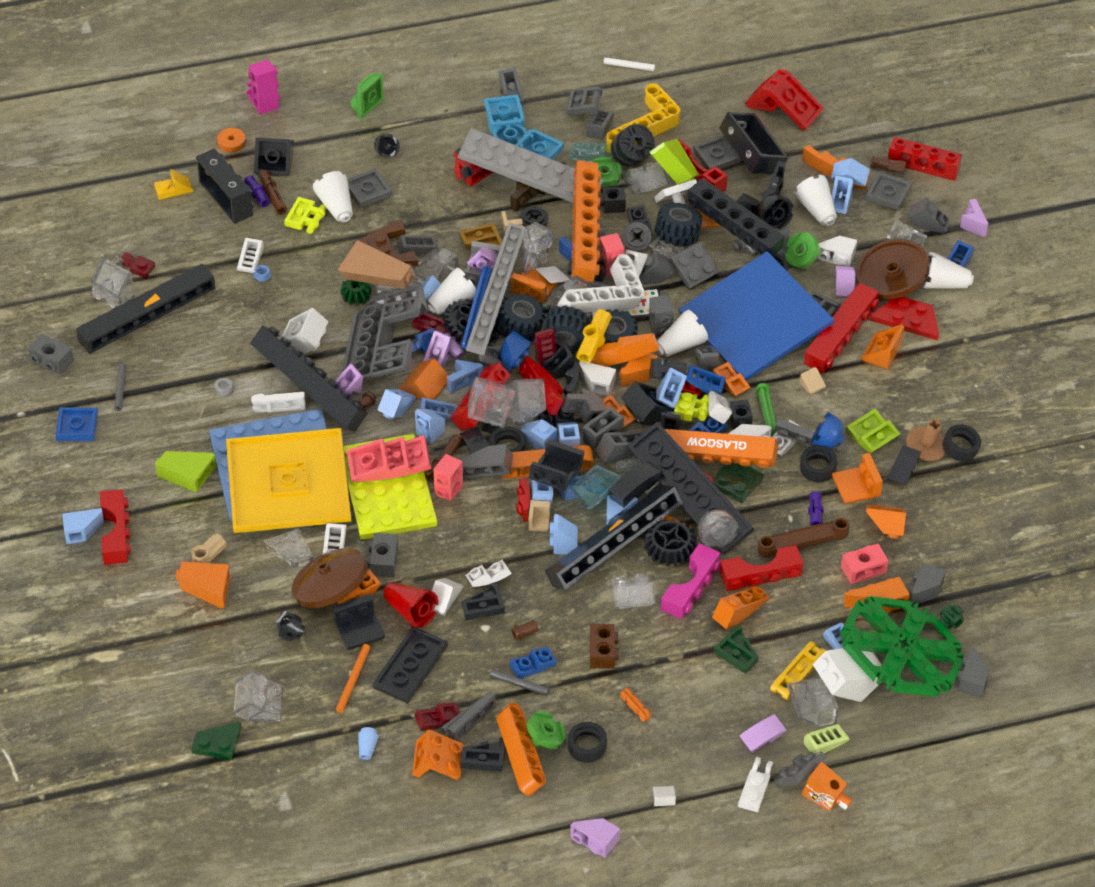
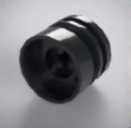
M641 124L627 126L617 133L611 142L613 158L619 164L630 167L647 159L651 155L650 151L655 148V138L652 132Z

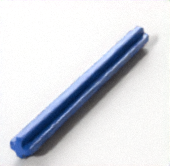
M484 266L481 271L461 344L463 349L467 348L492 274L491 267Z

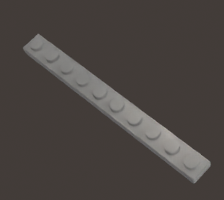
M513 223L508 224L466 351L485 355L527 227Z

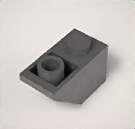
M927 197L910 205L908 219L917 228L941 233L947 232L949 218Z
M657 251L648 256L639 275L641 284L661 283L674 272L669 261L670 259Z
M922 563L921 569L916 570L913 581H915V585H910L908 591L911 597L910 601L913 602L912 606L939 596L946 570Z
M971 648L969 655L965 654L962 666L964 670H959L956 682H959L958 691L982 698L988 681L989 669L976 649Z

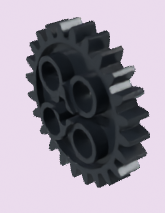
M459 299L458 303L453 301L452 305L449 304L443 314L442 320L444 321L443 326L446 327L445 331L451 332L450 336H455L456 342L462 341L473 304L468 299L465 300V303L461 299ZM496 322L488 343L490 347L492 343H496L501 334L497 329Z

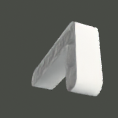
M621 254L610 268L616 286L566 290L557 306H572L585 313L597 312L598 309H604L605 311L608 309H632L637 307L645 293L631 258Z

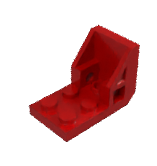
M783 69L777 70L762 82L745 101L748 108L769 112L780 107L802 131L807 129L824 109L789 71Z

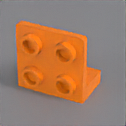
M528 266L521 275L513 273L510 277L511 293L529 295L531 298L537 299V302L541 304L545 303L558 283H550L536 269Z
M870 453L862 454V461L859 463V467L832 473V478L844 504L881 496L883 481Z
M428 729L416 740L412 775L419 778L431 769L458 780L461 777V756L464 744Z

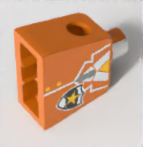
M823 762L809 776L802 792L803 796L828 811H831L836 804L847 810L853 801L844 794L847 783Z

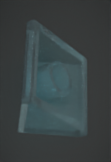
M595 465L571 486V490L585 507L590 510L609 495L608 489L622 476Z

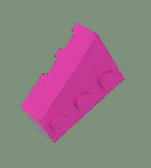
M269 59L249 65L248 78H251V81L247 82V86L250 89L246 90V94L259 114L279 108L278 101L280 100V95L277 91L279 83L276 79L278 71Z

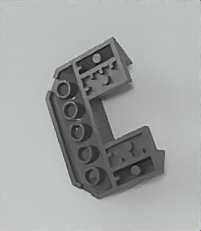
M419 284L372 297L368 301L369 305L362 311L359 309L353 316L342 370L344 371L351 363L361 373L363 380H368L418 368L411 358L414 345L411 339L393 344L392 340L396 322L418 317L419 314L429 312L423 286Z

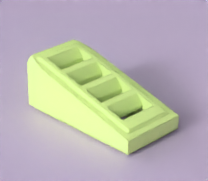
M836 724L804 735L803 743L810 752L817 753L822 751L826 753L848 742L850 738L840 725ZM835 732H837L841 737L838 738L835 735Z

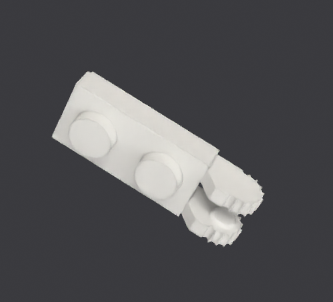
M304 392L272 395L261 393L254 394L251 397L252 408L256 413L306 409Z
M756 757L739 799L738 807L759 812L770 781L774 762L768 761L764 774L758 772L761 758Z

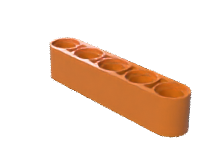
M587 445L571 446L585 451L583 466L580 471L592 469L594 467L591 447ZM545 449L512 452L513 459L510 475L501 476L506 479L529 477L532 462L537 463L545 453Z
M511 702L496 718L519 789L526 796H532L546 783V778L535 745L531 741L532 737L527 730L524 712L518 704Z

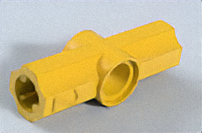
M598 309L591 324L583 329L584 339L576 357L584 363H590L597 349L605 343L604 333L612 316L604 309Z

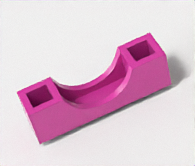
M700 543L690 556L689 569L694 573L695 577L685 584H671L661 598V610L681 620L686 613L689 614L691 612L694 601L700 599L703 588L710 584L712 575L720 569V552Z

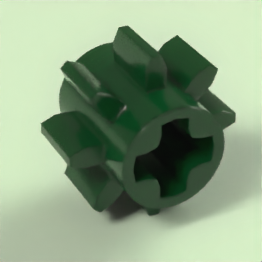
M948 604L940 611V617L942 618L940 621L946 628L956 629L964 622V616L962 615L964 610L959 605Z

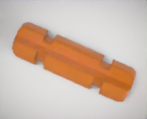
M625 688L620 692V697L624 702H627L626 704L636 715H639L638 717L641 721L646 722L651 718V712L644 708L643 703L635 695H632L633 692L629 688Z

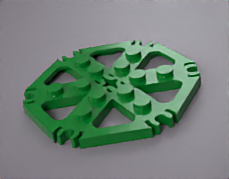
M875 596L866 597L864 602L861 599L858 602L856 601L840 632V638H845L842 643L844 650L873 682L877 677V685L880 682H885L887 690L891 686L894 687L891 692L931 697L940 696L942 691L944 693H947L948 690L950 691L965 655L960 653L962 650L961 643L932 612L927 615V608L924 611H920L917 608L919 605L917 603L914 607H911L912 601ZM882 606L898 607L905 610L906 617L900 628L882 609ZM858 615L863 616L876 632L858 630L854 626ZM931 623L946 641L918 637L924 625ZM862 651L887 655L881 666H875ZM929 660L950 662L953 666L949 674L944 675ZM905 664L923 684L906 682L901 679L900 674Z

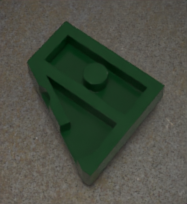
M739 624L714 647L715 654L745 674L758 662V655L751 647L749 639L745 638L742 627Z
M241 722L196 732L191 748L192 754L233 760L242 728Z

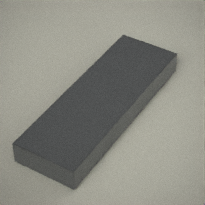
M489 691L448 728L449 738L459 741L496 707V694Z

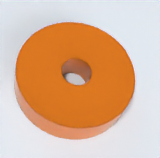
M237 128L224 129L217 136L218 147L228 153L240 151L246 144L245 134Z

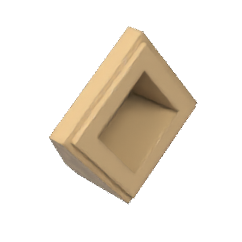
M816 367L800 375V384L810 395L826 388Z

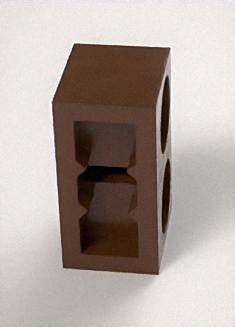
M590 624V669H614L615 661H619V648H615V644H618V632H614V624Z

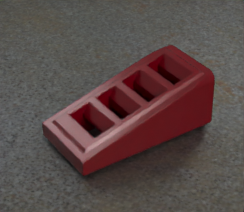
M553 328L535 333V359L542 366L556 352Z

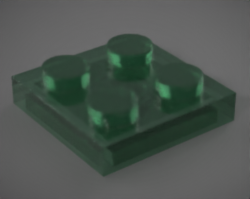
M731 463L730 465H724L713 477L714 485L723 494L743 503L763 480L764 474L749 466Z

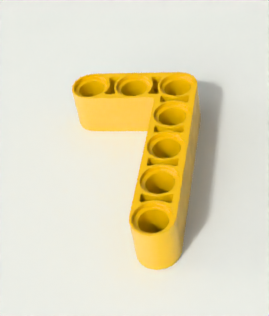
M648 84L645 87V104L653 112L609 131L606 138V150L611 153V142L614 136L632 124H641L647 127L653 136L678 126L680 123V107L659 85Z

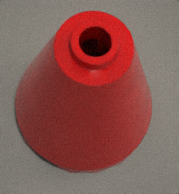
M396 582L389 583L383 590L384 599L415 628L418 626L421 628L425 627L436 614L434 608L435 605L438 606V596L431 590Z

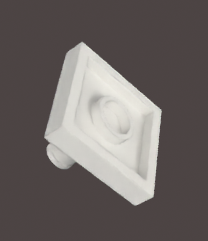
M692 180L663 189L654 197L656 204L673 199L674 203L686 204L683 196L688 194V189L696 184L697 181Z

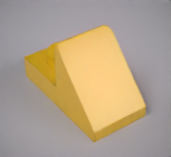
M170 169L171 179L154 183L159 200L193 192L189 177Z

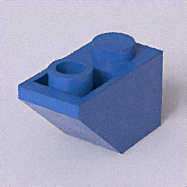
M515 331L504 340L498 351L503 366L508 372L513 368L517 369L522 359L524 360L525 356H528L531 352L528 349L532 343Z

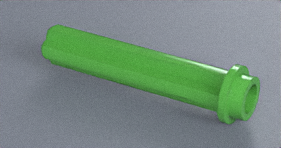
M761 383L757 385L755 391L759 395L765 425L772 428L771 435H774L777 431L774 430L776 419L770 398L771 389L766 383Z

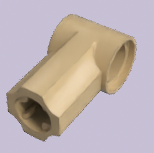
M219 534L212 535L203 545L195 546L192 549V562L210 563L227 547L226 541Z

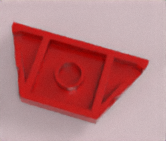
M900 297L890 300L870 315V321L889 327L902 324L906 332L938 341L939 331L933 305Z

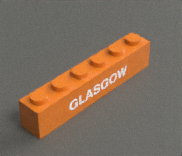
M664 429L693 461L701 460L704 463L720 462L725 465L737 463L741 466L758 465L762 468L775 467L779 446L776 438Z

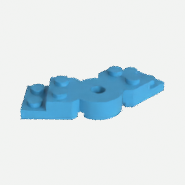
M518 94L484 99L487 122L493 137L552 160L564 149L563 142L538 130L533 129L527 132Z

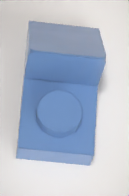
M455 360L456 372L447 376V389L452 394L473 384L482 373L483 365Z

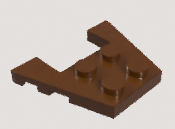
M398 220L358 239V241L406 264H411L412 267L419 266L414 251L395 255L389 238L406 235L402 220Z

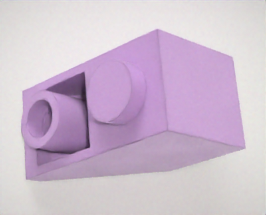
M484 245L467 264L479 272L482 271L484 266L491 267L493 271L498 255L495 251Z
M603 818L578 821L571 824L570 837L575 842L587 846L594 854H600L605 858L620 841V828Z

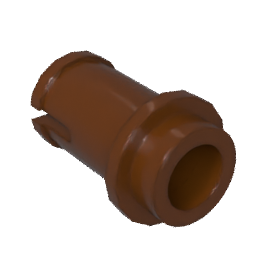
M370 391L362 394V399L359 402L364 405L363 409L365 411L375 404L376 396Z
M535 620L520 626L514 625V628L511 629L515 640H522L523 637L539 631Z

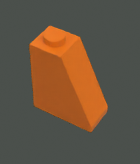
M181 561L180 569L176 570V581H179L180 589L219 608H224L230 581L229 565Z

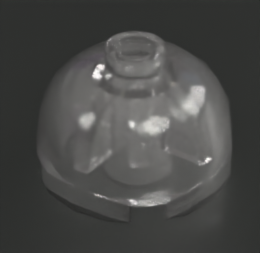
M714 509L701 517L698 522V534L705 546L709 548L718 546V548L729 544L736 537L735 531L739 526L730 513L722 509Z

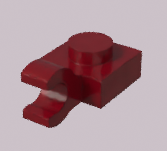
M124 252L121 256L124 259L122 265L129 267L130 273L143 278H147L155 267L154 261L141 256L135 259L128 252Z

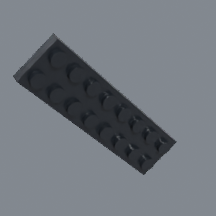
M658 422L628 445V448L641 463L650 461L663 471V474L657 481L661 485L675 487L682 501L680 506L724 555L754 531L752 525Z

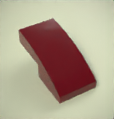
M439 703L436 709L416 710L414 716L420 731H427L428 729L441 728L460 714L457 703Z

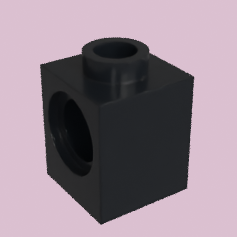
M624 187L603 188V195H600V206H603L604 213L626 212Z
M749 400L730 401L732 429H736L741 424L752 425L753 416Z

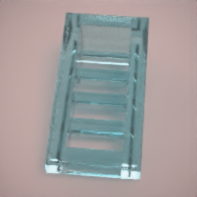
M607 143L572 144L568 158L592 162L595 158L605 157Z

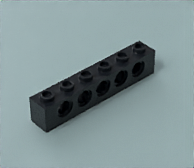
M704 178L688 189L687 202L691 206L699 209L705 216L713 219L719 226L727 229L733 236L741 239L760 255L768 252L773 257L783 248L785 237L783 234Z

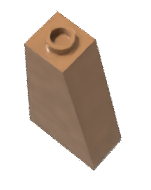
M358 240L337 269L342 278L346 280L402 289L407 288L415 277V272L410 265Z

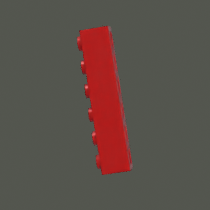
M859 283L832 317L834 324L820 332L805 351L804 365L810 368L816 367L821 373H824L827 368H831L836 356L841 355L844 346L851 342L853 334L859 332L863 321H867L871 311L878 307L879 291Z

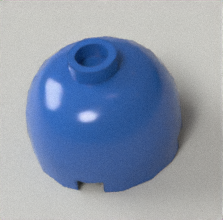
M827 412L823 417L826 419L825 422L818 424L811 440L812 442L809 445H822L832 450L836 445L840 446L844 441L845 436L842 435L844 426L837 416Z

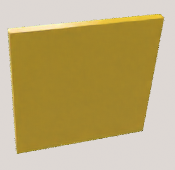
M341 428L226 439L234 533L351 522Z

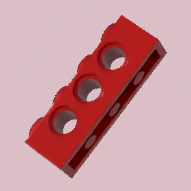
M894 137L889 147L888 157L892 160L905 161L907 169L955 181L960 170L962 154Z
M499 362L485 367L450 416V420L461 431L476 426L511 376L509 372Z

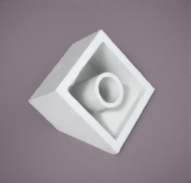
M311 308L290 319L282 336L288 338L292 342L291 345L293 347L299 348L304 352L303 354H306L310 351H315L319 347V341L325 334V328L329 321L314 308Z

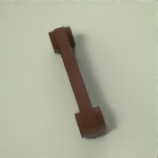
M837 518L834 521L772 536H762L758 541V553L760 556L767 558L777 554V549L796 545L799 549L836 539H845L849 533V522L845 518Z

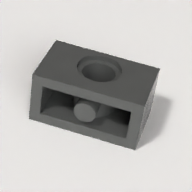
M667 294L649 299V325L657 339L666 332L674 320V309Z
M41 334L28 347L30 360L33 363L44 366L49 371H54L60 375L74 361L71 347L44 334Z
M609 407L583 426V442L595 451L604 433L623 432L624 417L612 407Z
M374 533L373 541L369 542L371 556L367 557L368 568L376 577H395L398 534Z

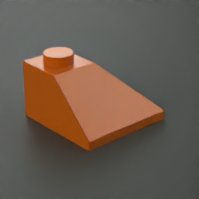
M866 505L867 514L883 534H887L888 538L899 539V536L904 535L906 509Z

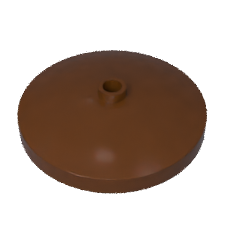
M905 239L887 240L871 247L863 254L858 262L856 275L859 283L879 291V299H896L911 294L925 282L929 275V259L926 251L913 241Z
M340 548L326 552L310 561L300 570L293 581L292 594L303 607L320 608L331 605L348 596L361 584L367 573V562L361 552L352 548Z

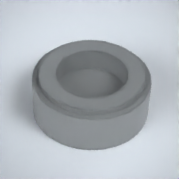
M220 378L214 384L215 392L219 396H228L234 391L233 382L228 378Z

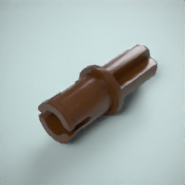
M872 156L870 168L902 172L906 170L905 161L892 160L890 157L884 159Z

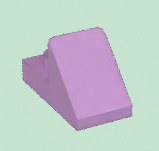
M971 199L969 200L968 208H966V214L961 216L960 227L984 237L987 235L988 222L977 200Z
M836 266L835 298H848L855 288L854 267Z
M434 331L423 362L435 358L443 368L452 356L448 351L453 337L439 331Z
M350 363L336 381L340 384L338 387L341 390L344 389L350 394L353 391L360 394L363 376Z

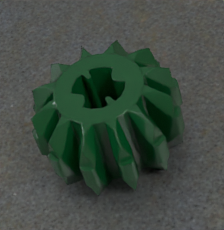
M346 280L342 282L340 292L344 302H348L349 305L354 303L358 306L359 303L365 304L366 301L370 300L372 287L370 283Z

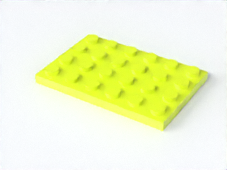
M410 434L383 440L386 443L404 437L405 441L415 438V436ZM370 442L343 446L348 491L360 540L373 538L374 533L397 534L437 526V519L424 471L393 479L352 482L347 450Z

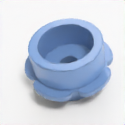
M259 265L255 268L253 277L260 282H264L270 279L271 273L267 266Z

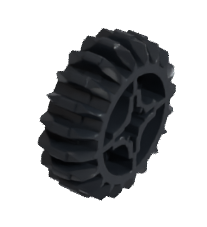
M666 518L664 522L659 520L657 524H654L647 530L644 537V547L648 556H652L653 561L658 560L659 565L666 563L667 567L669 564H673L676 567L677 563L683 565L685 560L690 561V556L697 547V536L694 534V528H690L689 523L683 524L682 520L676 522L675 518L672 521H668Z

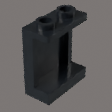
M549 439L546 442L545 453L537 463L532 462L529 479L565 491L582 468L585 451Z

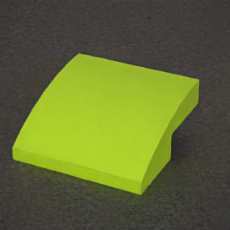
M876 409L868 412L845 428L846 432L862 448L870 453L875 452L901 434L890 420L885 421Z

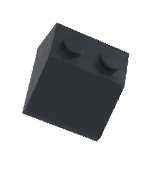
M256 138L254 173L267 170L269 174L289 175L293 159L294 140Z
M634 381L621 399L625 402L626 408L636 415L635 419L640 424L645 423L653 426L656 422H661V413L664 410L674 411V409L657 401V388Z

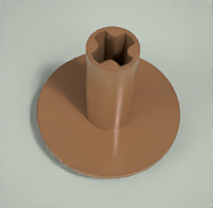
M932 419L927 427H916L908 433L906 445L922 452L919 459L936 461L946 454L942 446L944 437L939 433L942 424L940 421Z

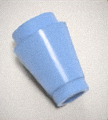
M364 727L358 733L359 758L363 760L371 759L379 738L376 729Z

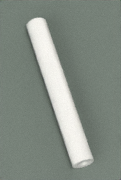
M604 58V64L655 71L654 64Z

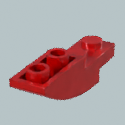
M525 356L519 366V374L530 392L538 394L549 414L557 415L564 400L561 396L564 390L547 370L530 357Z

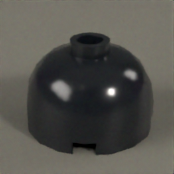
M773 193L761 199L758 204L757 214L761 220L774 229H782L791 221L794 205L787 197Z

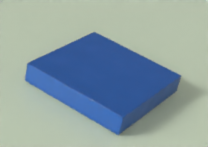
M59 408L56 441H94L98 408Z

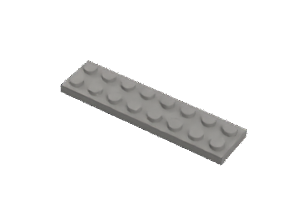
M470 129L459 152V159L573 203L575 168L475 129ZM600 178L598 184L602 185L603 179Z

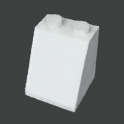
M844 648L825 651L813 663V666L834 696L862 702L878 686L876 684L878 678L876 677L873 682ZM862 651L875 666H881L874 652Z

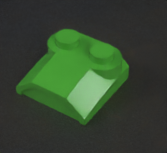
M382 73L369 74L358 84L356 96L351 100L352 110L356 111L357 116L362 119L384 100Z

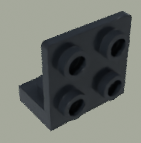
M371 594L332 606L334 622L347 650L385 638L384 631L374 613Z

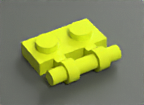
M298 197L284 224L287 227L298 230L308 226L306 231L312 234L319 227V221L324 218L327 208L325 205H320L319 208L315 207V201Z
M680 393L674 411L684 413L683 420L692 421L693 417L704 421L709 415V395H704L700 400L697 399V395Z

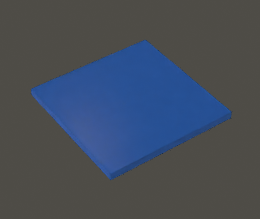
M768 252L763 253L678 309L680 314L690 310L698 317L696 321L699 325L703 324L708 335L706 342L719 352V356L725 362L730 363L737 374L741 373L746 381L834 324V319Z

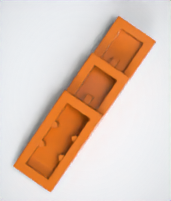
M810 145L803 148L802 161L830 178L834 164L846 160L844 157L838 160L827 151L820 154ZM867 183L866 186L853 184V187L865 190L867 189Z
M653 333L619 337L618 342L606 343L599 347L591 363L605 367L645 356L659 350L660 347Z

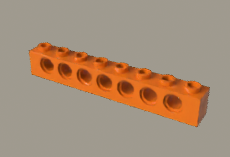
M579 160L576 162L573 183L571 280L593 282L595 275L598 276L600 265L597 264L600 257V251H597L600 244V237H597L600 232V224H597V221L600 219V210L598 208L600 207L601 198L598 195L600 194L601 184H598V182L600 181L601 171H598V163Z

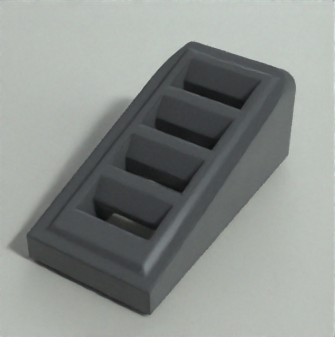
M599 109L598 113L593 115L587 124L586 136L602 140L612 121L614 112Z
M400 235L397 244L399 254L414 251L415 255L438 251L435 236Z

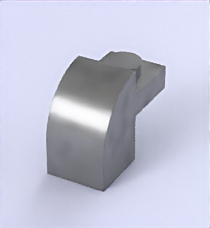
M581 389L579 394H567L561 405L562 412L580 413L584 424H587L607 409L605 403L597 394L586 389Z

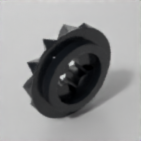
M529 207L521 212L520 219H522L523 226H526L527 229L533 228L535 230L537 227L542 229L543 225H547L548 214L542 208Z

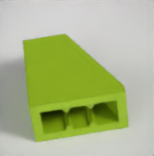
M678 139L663 142L650 151L651 155L677 185L695 180L694 178L699 175Z
M165 451L155 462L157 477L196 493L217 467L215 454L206 452Z

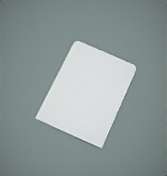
M555 266L536 268L550 283L571 281Z

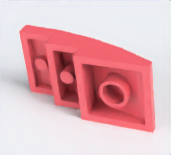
M424 435L405 441L404 437L386 443L382 438L347 450L352 482L393 479L432 469L427 441Z

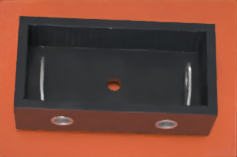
M727 112L719 129L750 172L754 174H774L778 161L786 163L788 156L755 113Z
M214 148L196 156L199 182L231 221L236 224L253 216L252 190L249 185L243 182L242 177L235 173L232 165L225 161L223 154H219Z

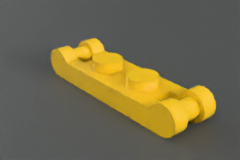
M810 641L773 682L770 690L781 694L785 700H790L793 693L815 669L813 663L827 650L824 648L820 649L816 643ZM785 683L789 686L785 688L782 685Z

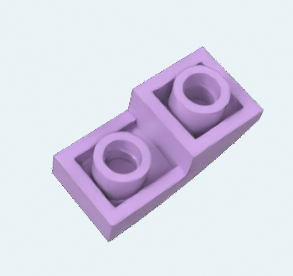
M774 714L755 724L739 736L753 754L767 742L772 743L787 730Z

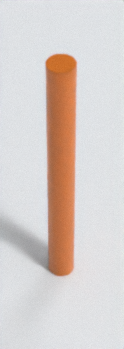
M363 644L338 702L336 711L340 713L346 707L371 647L368 644Z

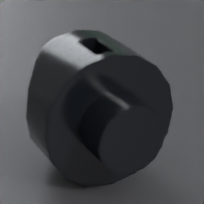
M389 133L378 135L374 142L375 151L383 157L396 155L400 148L398 139Z
M283 611L277 618L279 637L292 641L295 637L300 638L303 635L305 627L301 625L302 619L300 616L289 611Z

